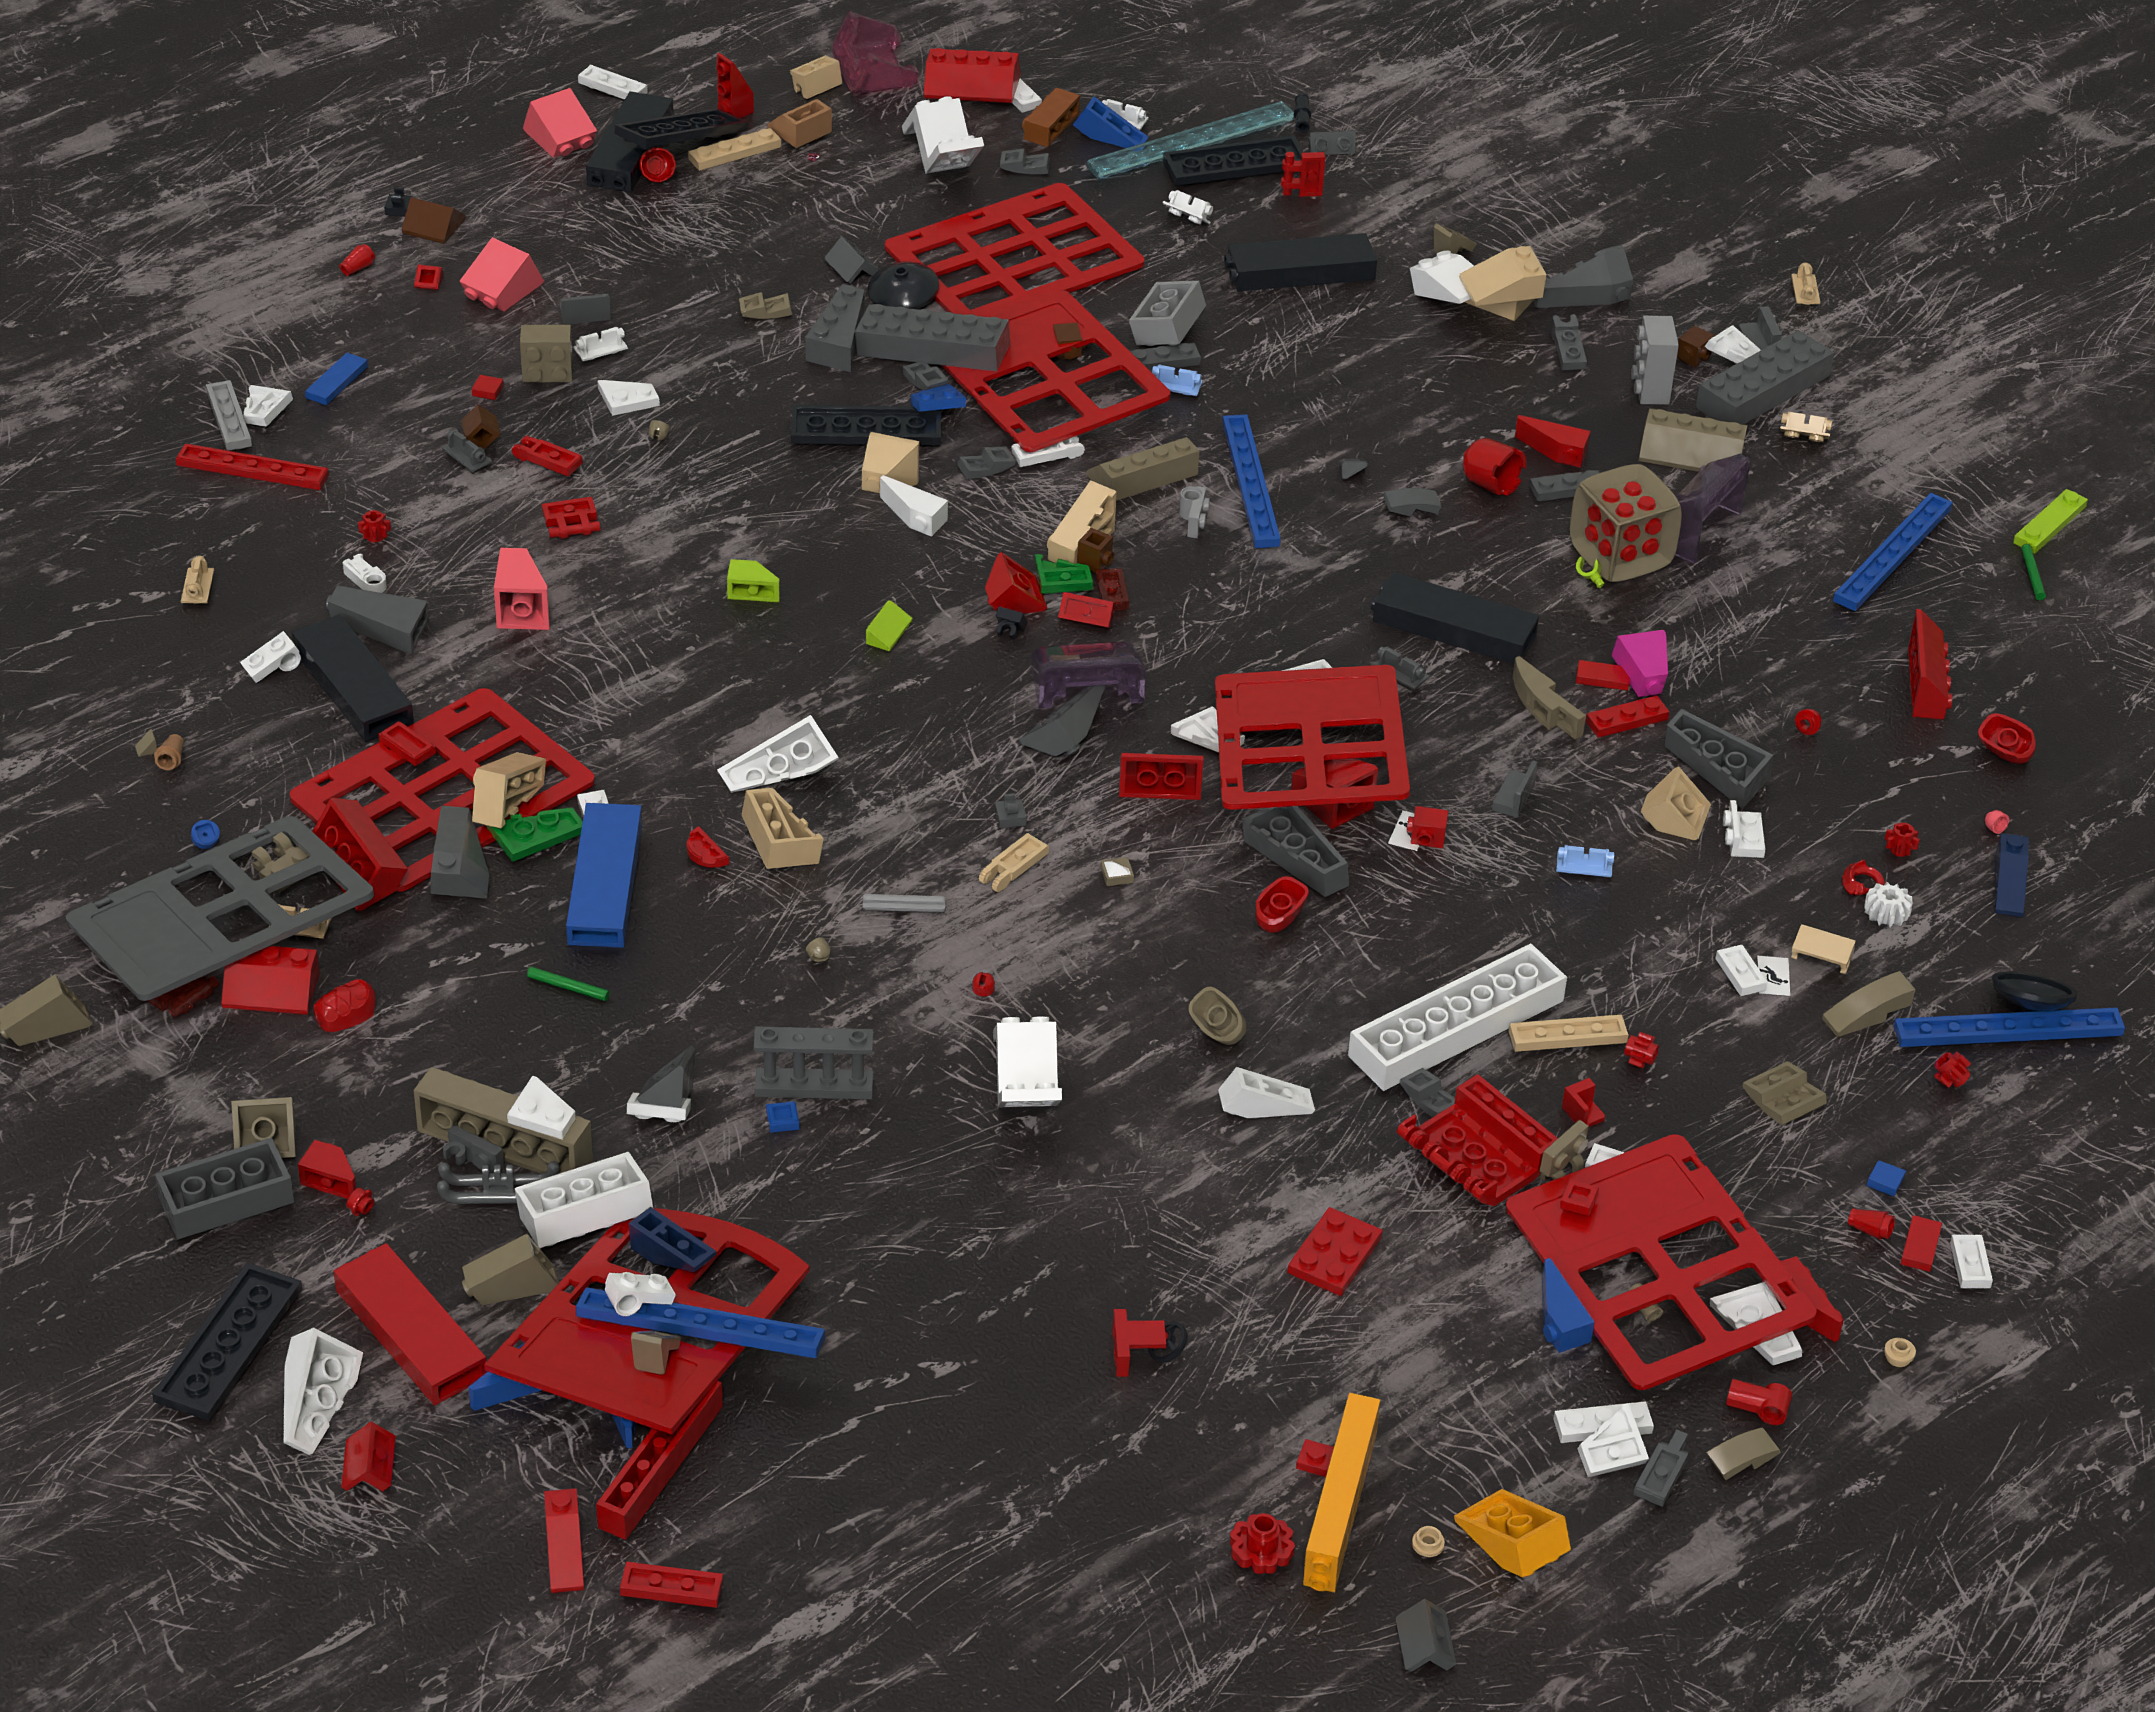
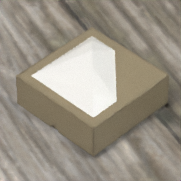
M1128 857L1101 860L1100 868L1106 886L1134 883V874Z

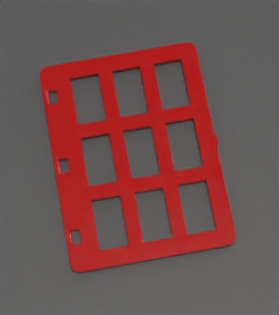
M1055 183L889 238L885 241V250L897 262L911 261L921 264L923 263L915 255L955 242L965 253L927 265L936 273L937 277L976 263L987 275L949 288L939 280V291L934 300L946 312L963 315L973 314L981 317H986L1058 290H1065L1070 293L1142 268L1145 260L1129 242L1064 183ZM1041 195L1044 196V197L1035 199V197H1038V196H1041ZM1063 205L1075 215L1037 229L1026 219L1027 217ZM978 216H983V217L978 218V219H975V220L973 219V218L978 217ZM1007 224H1011L1020 233L1017 236L981 247L971 238V236ZM1086 226L1097 236L1096 238L1058 250L1048 240ZM918 236L921 237V238H918V239H915V240H911L912 238H915V237H918ZM1033 245L1043 255L1005 269L993 259L994 257ZM1106 248H1110L1120 257L1118 260L1083 272L1071 262V260ZM1054 266L1065 276V278L1027 291L1016 281V279ZM998 285L1010 296L969 310L959 300L960 298Z
M481 688L408 726V728L433 744L436 752L446 759L447 762L403 785L388 771L405 763L407 760L393 750H389L382 742H379L293 788L290 791V801L317 824L330 798H340L372 781L386 793L383 797L363 807L372 821L399 806L403 807L417 819L385 837L394 851L430 831L434 835L437 834L441 806L432 810L418 798L419 795L460 773L473 782L476 768L481 767L478 763L520 740L537 753L533 756L546 759L545 768L552 765L567 777V779L534 796L528 802L522 801L517 806L518 812L516 813L521 814L522 817L537 816L540 811L551 810L594 785L595 776L592 771L490 689ZM463 706L467 707V709L459 713L455 712L457 709ZM490 716L507 728L465 752L449 740V738ZM327 779L331 780V782L322 787L318 785ZM475 788L442 806L472 809ZM509 814L504 820L510 819L511 814ZM485 824L476 829L481 848L496 841ZM434 853L407 867L408 870L396 892L406 891L431 877Z

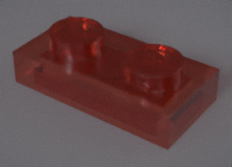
M1122 568L1096 570L1100 599L1114 602V611L1129 609V598Z

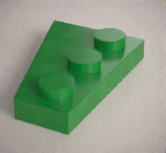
M571 807L540 811L537 816L522 817L521 814L510 815V819L505 820L506 824L502 828L485 826L511 861L514 862L581 835L583 821Z

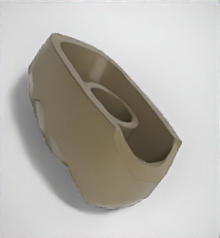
M1206 987L1190 1002L1189 1013L1201 1030L1214 1040L1225 1045H1235L1245 1036L1247 1024L1244 1016L1238 1007L1218 989Z

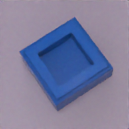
M795 1101L766 1104L770 1133L799 1130V1119Z
M1878 1160L1868 1178L1867 1186L1895 1197L1905 1178L1906 1170Z

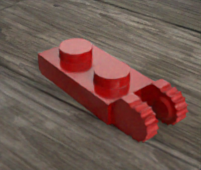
M524 436L521 439V444L514 445L511 450L515 458L522 461L528 460L568 477L583 464V457L580 454L530 436Z

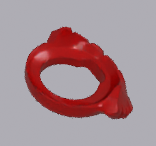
M1865 860L1850 864L1842 876L1843 886L1850 895H1866L1869 889H1871L1865 888L1862 883L1855 881L1854 875H1868L1876 883L1884 885V879L1880 872L1875 868L1867 866Z

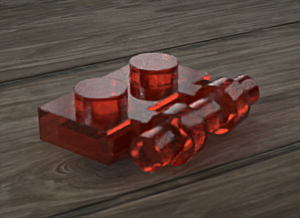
M204 975L146 1001L162 1012L168 1009L173 1017H177L181 1013L190 1011L193 1008V1004L201 998L206 999L210 996L212 990L219 985V982L213 976L205 980Z

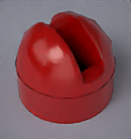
M977 973L973 977L972 991L982 997L993 994L995 991L994 977L990 973Z

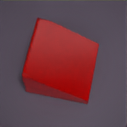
M418 265L414 288L438 290L444 276L442 267Z

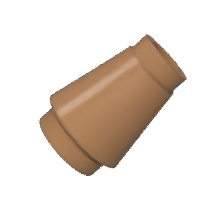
M177 734L170 735L156 749L154 758L159 768L172 770L180 765L184 744L181 736Z

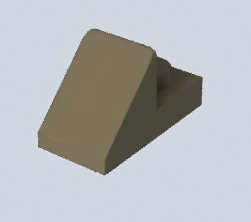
M1437 223L1434 226L1435 254L1441 251H1450L1452 254H1456L1458 250L1462 252L1463 248L1472 252L1477 244L1457 231Z
M656 1331L632 1332L631 1343L635 1368L642 1371L664 1374L669 1350L679 1349L681 1337Z

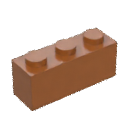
M1055 88L1039 106L1035 107L1028 117H1025L1022 124L1024 140L1049 147L1079 115L1080 95Z

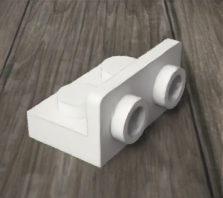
M1730 800L1729 810H1724L1723 826H1728L1725 832V844L1730 845L1731 856L1764 858L1765 843L1761 813L1737 812L1736 800Z

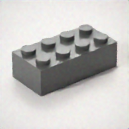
M272 1137L155 1174L158 1197L177 1240L294 1203L291 1177Z

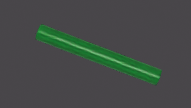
M2024 544L2021 550L2037 600H2043L2046 594L2031 545Z
M530 967L527 973L528 978L599 1000L607 1001L610 995L609 990L535 967Z

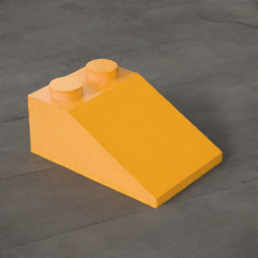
M1504 1489L1493 1493L1454 1515L1455 1522L1501 1568L1522 1578L1532 1575L1535 1570L1547 1563L1556 1561L1561 1555L1571 1550L1565 1516Z

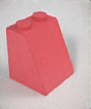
M571 88L531 101L523 126L524 131L553 158L560 155L566 156L580 148L586 149L594 143L597 133L595 126Z
M492 237L459 282L465 290L464 294L474 301L478 299L490 309L497 308L504 312L542 285L544 279L528 253Z
M500 548L494 583L497 628L549 630L547 585L527 548Z

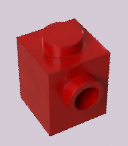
M1416 806L1414 817L1409 816L1407 833H1412L1411 844L1443 849L1448 810Z

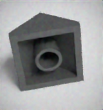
M690 1045L649 1077L637 1100L642 1104L682 1108L693 1089L695 1048Z

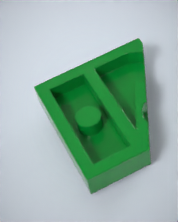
M1035 554L1034 562L1041 594L1093 590V580L1088 565L1070 563L1062 559H1058L1057 563L1043 560V555Z

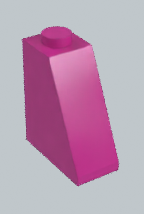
M1664 630L1618 636L1612 657L1617 665L1622 666L1630 677L1629 683L1637 696L1662 694L1668 676L1666 632Z

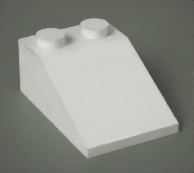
M1441 251L1437 253L1436 257L1420 260L1418 265L1410 268L1415 295L1458 304L1471 299L1459 275L1474 265L1463 256L1452 254L1450 251Z

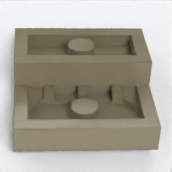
M1788 1061L1743 1082V1088L1751 1099L1768 1116L1781 1125L1827 1104L1826 1093L1807 1082V1072Z

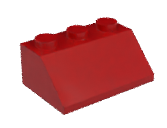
M1121 753L1119 797L1201 800L1203 756Z
M268 946L226 965L224 968L222 1008L308 1015L320 975L317 950Z

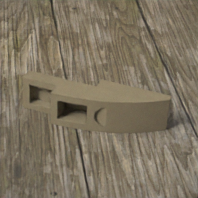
M1520 656L1516 657L1513 682L1518 696L1529 712L1549 730L1558 726L1575 740L1583 736L1586 715L1555 693L1556 683Z

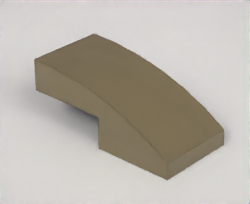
M762 292L739 298L741 313L744 317L770 319L793 315L788 293L764 299Z
M1758 1428L1721 1443L1709 1450L1707 1455L1726 1481L1749 1465L1755 1470L1781 1452L1764 1428Z

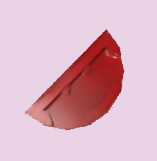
M699 826L690 832L686 847L687 854L692 861L705 867L729 865V857Z

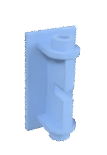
M1159 364L1158 366H1153L1152 373L1171 392L1184 395H1198L1203 380H1201L1202 375L1197 374V371L1180 369L1178 376L1175 375L1174 367Z
M1564 845V847H1559L1557 852L1556 872L1612 877L1614 852H1609V849L1590 848L1589 854H1584V847Z

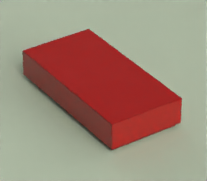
M1579 660L1577 684L1628 691L1630 677L1622 666Z
M400 721L379 733L380 742L414 766L436 754L433 744Z
M1915 1215L1912 1216L1901 1265L1928 1272L1931 1271L1942 1222Z

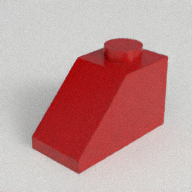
M314 1140L298 1163L300 1185L348 1199L352 1192L356 1190V1181L342 1148L331 1143Z

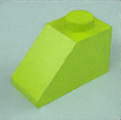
M731 559L727 576V599L779 602V578L757 561Z

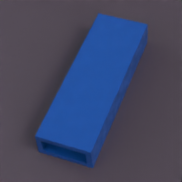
M586 803L566 923L568 945L624 948L642 831L641 805Z

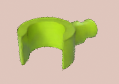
M1582 556L1579 557L1576 562L1577 572L1584 578L1591 579L1597 585V588L1603 587L1605 583L1600 575L1601 562L1596 559L1594 569L1591 572L1585 573L1583 571L1585 559Z

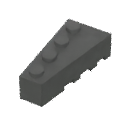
M1298 806L1264 808L1242 819L1245 843L1324 897L1349 886L1347 861Z

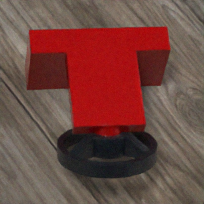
M1114 1309L1112 1332L1116 1377H1128L1130 1349L1148 1348L1149 1354L1158 1362H1168L1176 1358L1187 1344L1188 1333L1186 1329L1178 1322L1165 1324L1164 1320L1127 1321L1126 1309ZM1175 1328H1180L1182 1338L1176 1347L1174 1345L1176 1337L1173 1333ZM1159 1348L1162 1350L1171 1348L1173 1350L1170 1354L1162 1357L1156 1356L1154 1353Z

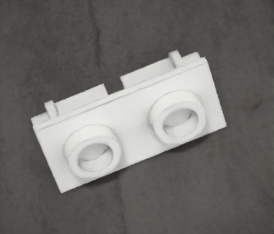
M1111 99L1102 101V103L1139 130L1142 129L1149 118L1146 117V111L1142 107L1126 104L1124 111L1122 110L1123 103Z
M1179 190L1170 192L1169 203L1163 201V204L1169 207L1168 212L1181 217L1183 213L1189 216L1188 220L1201 225L1202 221L1208 224L1211 223L1206 219L1207 215H1211L1213 212V206H1210L1209 202L1194 198L1192 205H1189L1192 196Z
M613 327L601 331V339H599L597 333L580 336L579 340H576V346H573V349L582 361L614 354L626 350L628 347L622 340L624 337L623 329Z

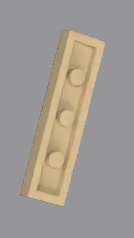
M771 128L762 129L758 132L741 135L737 138L688 151V157L692 164L700 171L780 148L781 139Z
M1622 1015L1510 1023L1509 1034L1515 1052L1627 1043L1628 1032Z

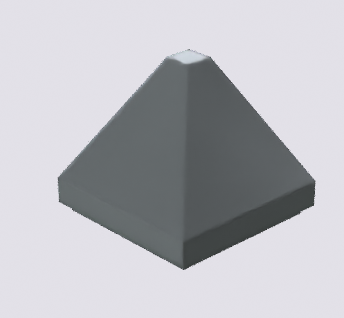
M1364 459L1340 460L1342 479H1347L1367 467V462Z

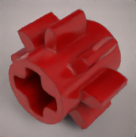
M371 510L362 515V521L358 522L359 533H363V539H367L370 542H380L387 538V532L391 531L390 520H386L385 513L382 514L380 511Z
M1908 823L1894 824L1893 830H1886L1884 839L1887 841L1886 849H1890L1891 853L1896 856H1909L1911 849H1918L1920 841L1917 838L1918 831L1914 830L1913 826Z
M1640 1032L1638 1037L1631 1035L1624 1051V1055L1630 1057L1628 1063L1639 1068H1644L1645 1063L1653 1065L1659 1052V1045L1653 1043L1655 1037Z
M1951 1052L1944 1053L1935 1063V1068L1938 1072L1934 1077L1947 1088L1951 1085L1959 1087L1970 1077V1071L1967 1067L1971 1063L1958 1052H1955L1954 1055Z

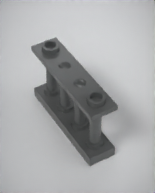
M755 1026L754 1052H764V1068H756L755 1097L872 1099L873 1070H864V1054H872L873 1029ZM775 1052L793 1053V1068H776ZM805 1053H823V1069H805ZM834 1054H852V1070L834 1069Z

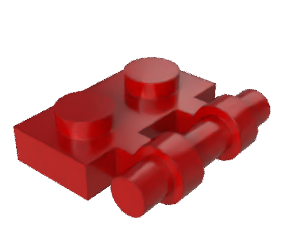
M1287 152L1282 163V169L1284 170V177L1281 178L1283 195L1289 196L1292 193V189H1298L1299 197L1322 196L1325 153H1301V161H1295V154ZM1293 172H1300L1299 178H1293Z
M592 497L541 504L546 527H553L548 528L549 538L559 537L560 539H566L569 535L582 534L587 536L591 535V532L601 531L600 522L594 521L597 520V511Z

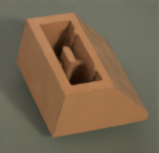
M815 99L780 115L768 123L767 128H771L782 139L798 148L832 132V109L820 100Z

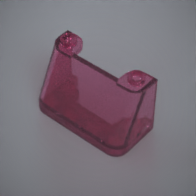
M851 11L848 12L834 39L832 53L834 58L839 61L840 70L851 92L864 94L907 88L917 82L919 74L917 68L911 64H908L906 67L901 66L894 54L895 48L899 46L901 41L895 25Z

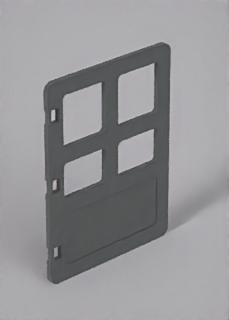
M287 816L265 825L260 830L247 833L186 860L187 862L176 867H170L107 895L108 897L72 910L66 915L67 925L139 1000L145 1001L158 997L363 904L374 897L373 887L297 817ZM280 832L284 833L309 856L305 860L260 880H252L232 861L255 850L259 846L262 847L273 842V837ZM211 870L233 890L231 893L195 907L174 885ZM319 871H325L346 891L337 897L293 916L289 915L268 895ZM243 905H248L270 926L237 942H230L210 920Z

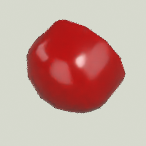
M653 147L643 153L639 167L645 178L658 183L664 182L673 176L676 162L674 156L667 149Z

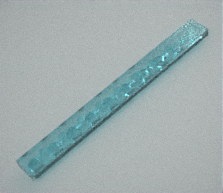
M1280 101L1087 160V168L1098 179L1107 178L1163 160V152L1206 147L1271 126L1283 124L1293 120L1294 112L1285 103Z

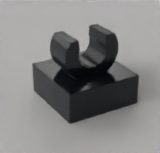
M394 187V194H389L384 207L385 215L405 217L410 198H413V196L405 195L404 188Z
M998 607L995 615L999 622L996 629L998 635L1002 636L1004 629L1011 628L1009 635L1011 639H1015L1018 635V630L1024 632L1028 622L1024 614Z

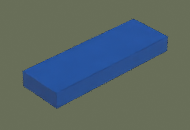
M345 353L305 391V397L323 405H328L368 367L367 359Z

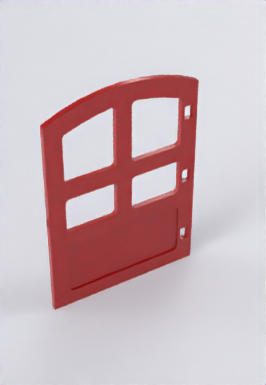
M653 1208L693 1236L704 1238L702 1242L716 1250V1256L697 1271L677 1269L667 1279L676 1294L673 1303L770 1319L810 1272V1266L793 1252L755 1231L705 1215ZM631 1218L614 1224L606 1231L484 1364V1370L672 1435L746 1346L719 1341L714 1348L704 1349L680 1341L679 1349L669 1350L665 1373L657 1374L635 1368L631 1343L632 1332L653 1330L576 1316V1306L572 1305V1303L590 1283L600 1282L606 1284L609 1273L630 1272L645 1275L610 1263L630 1241L629 1223L635 1219ZM618 1232L624 1234L620 1240L613 1238ZM727 1247H733L755 1258L777 1273L751 1305L747 1307H742L690 1289ZM569 1285L576 1287L571 1293L565 1292ZM519 1340L525 1342L520 1349L513 1347Z

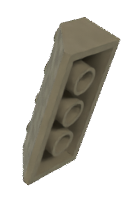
M1649 408L1639 461L1737 478L1744 449L1747 425Z
M1186 437L1097 465L1087 470L1086 474L1092 481L1117 491V501L1198 475L1200 451Z

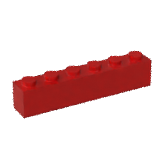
M717 1381L672 1435L654 1428L650 1430L596 1503L599 1529L624 1540L629 1537L723 1407L722 1382Z

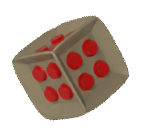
M1641 464L1626 465L1593 475L1579 483L1574 495L1570 519L1571 541L1577 552L1592 569H1594L1596 559L1601 562L1600 575L1605 580L1619 582L1657 571L1672 562L1677 550L1681 528V506L1676 496L1650 469Z

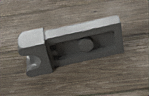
M1572 314L1570 322L1567 323L1562 322L1559 316L1554 315L1551 321V335L1555 341L1562 370L1586 369L1587 360L1578 330L1579 324L1576 315Z

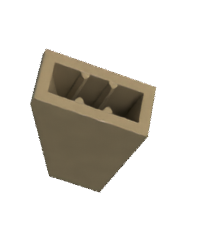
M56 974L0 1009V1033L7 1040L11 1038L18 1046L93 1025L86 1005Z
M528 1234L462 1267L465 1280L462 1281L463 1288L469 1297L474 1296L481 1305L549 1293L559 1284L554 1264Z

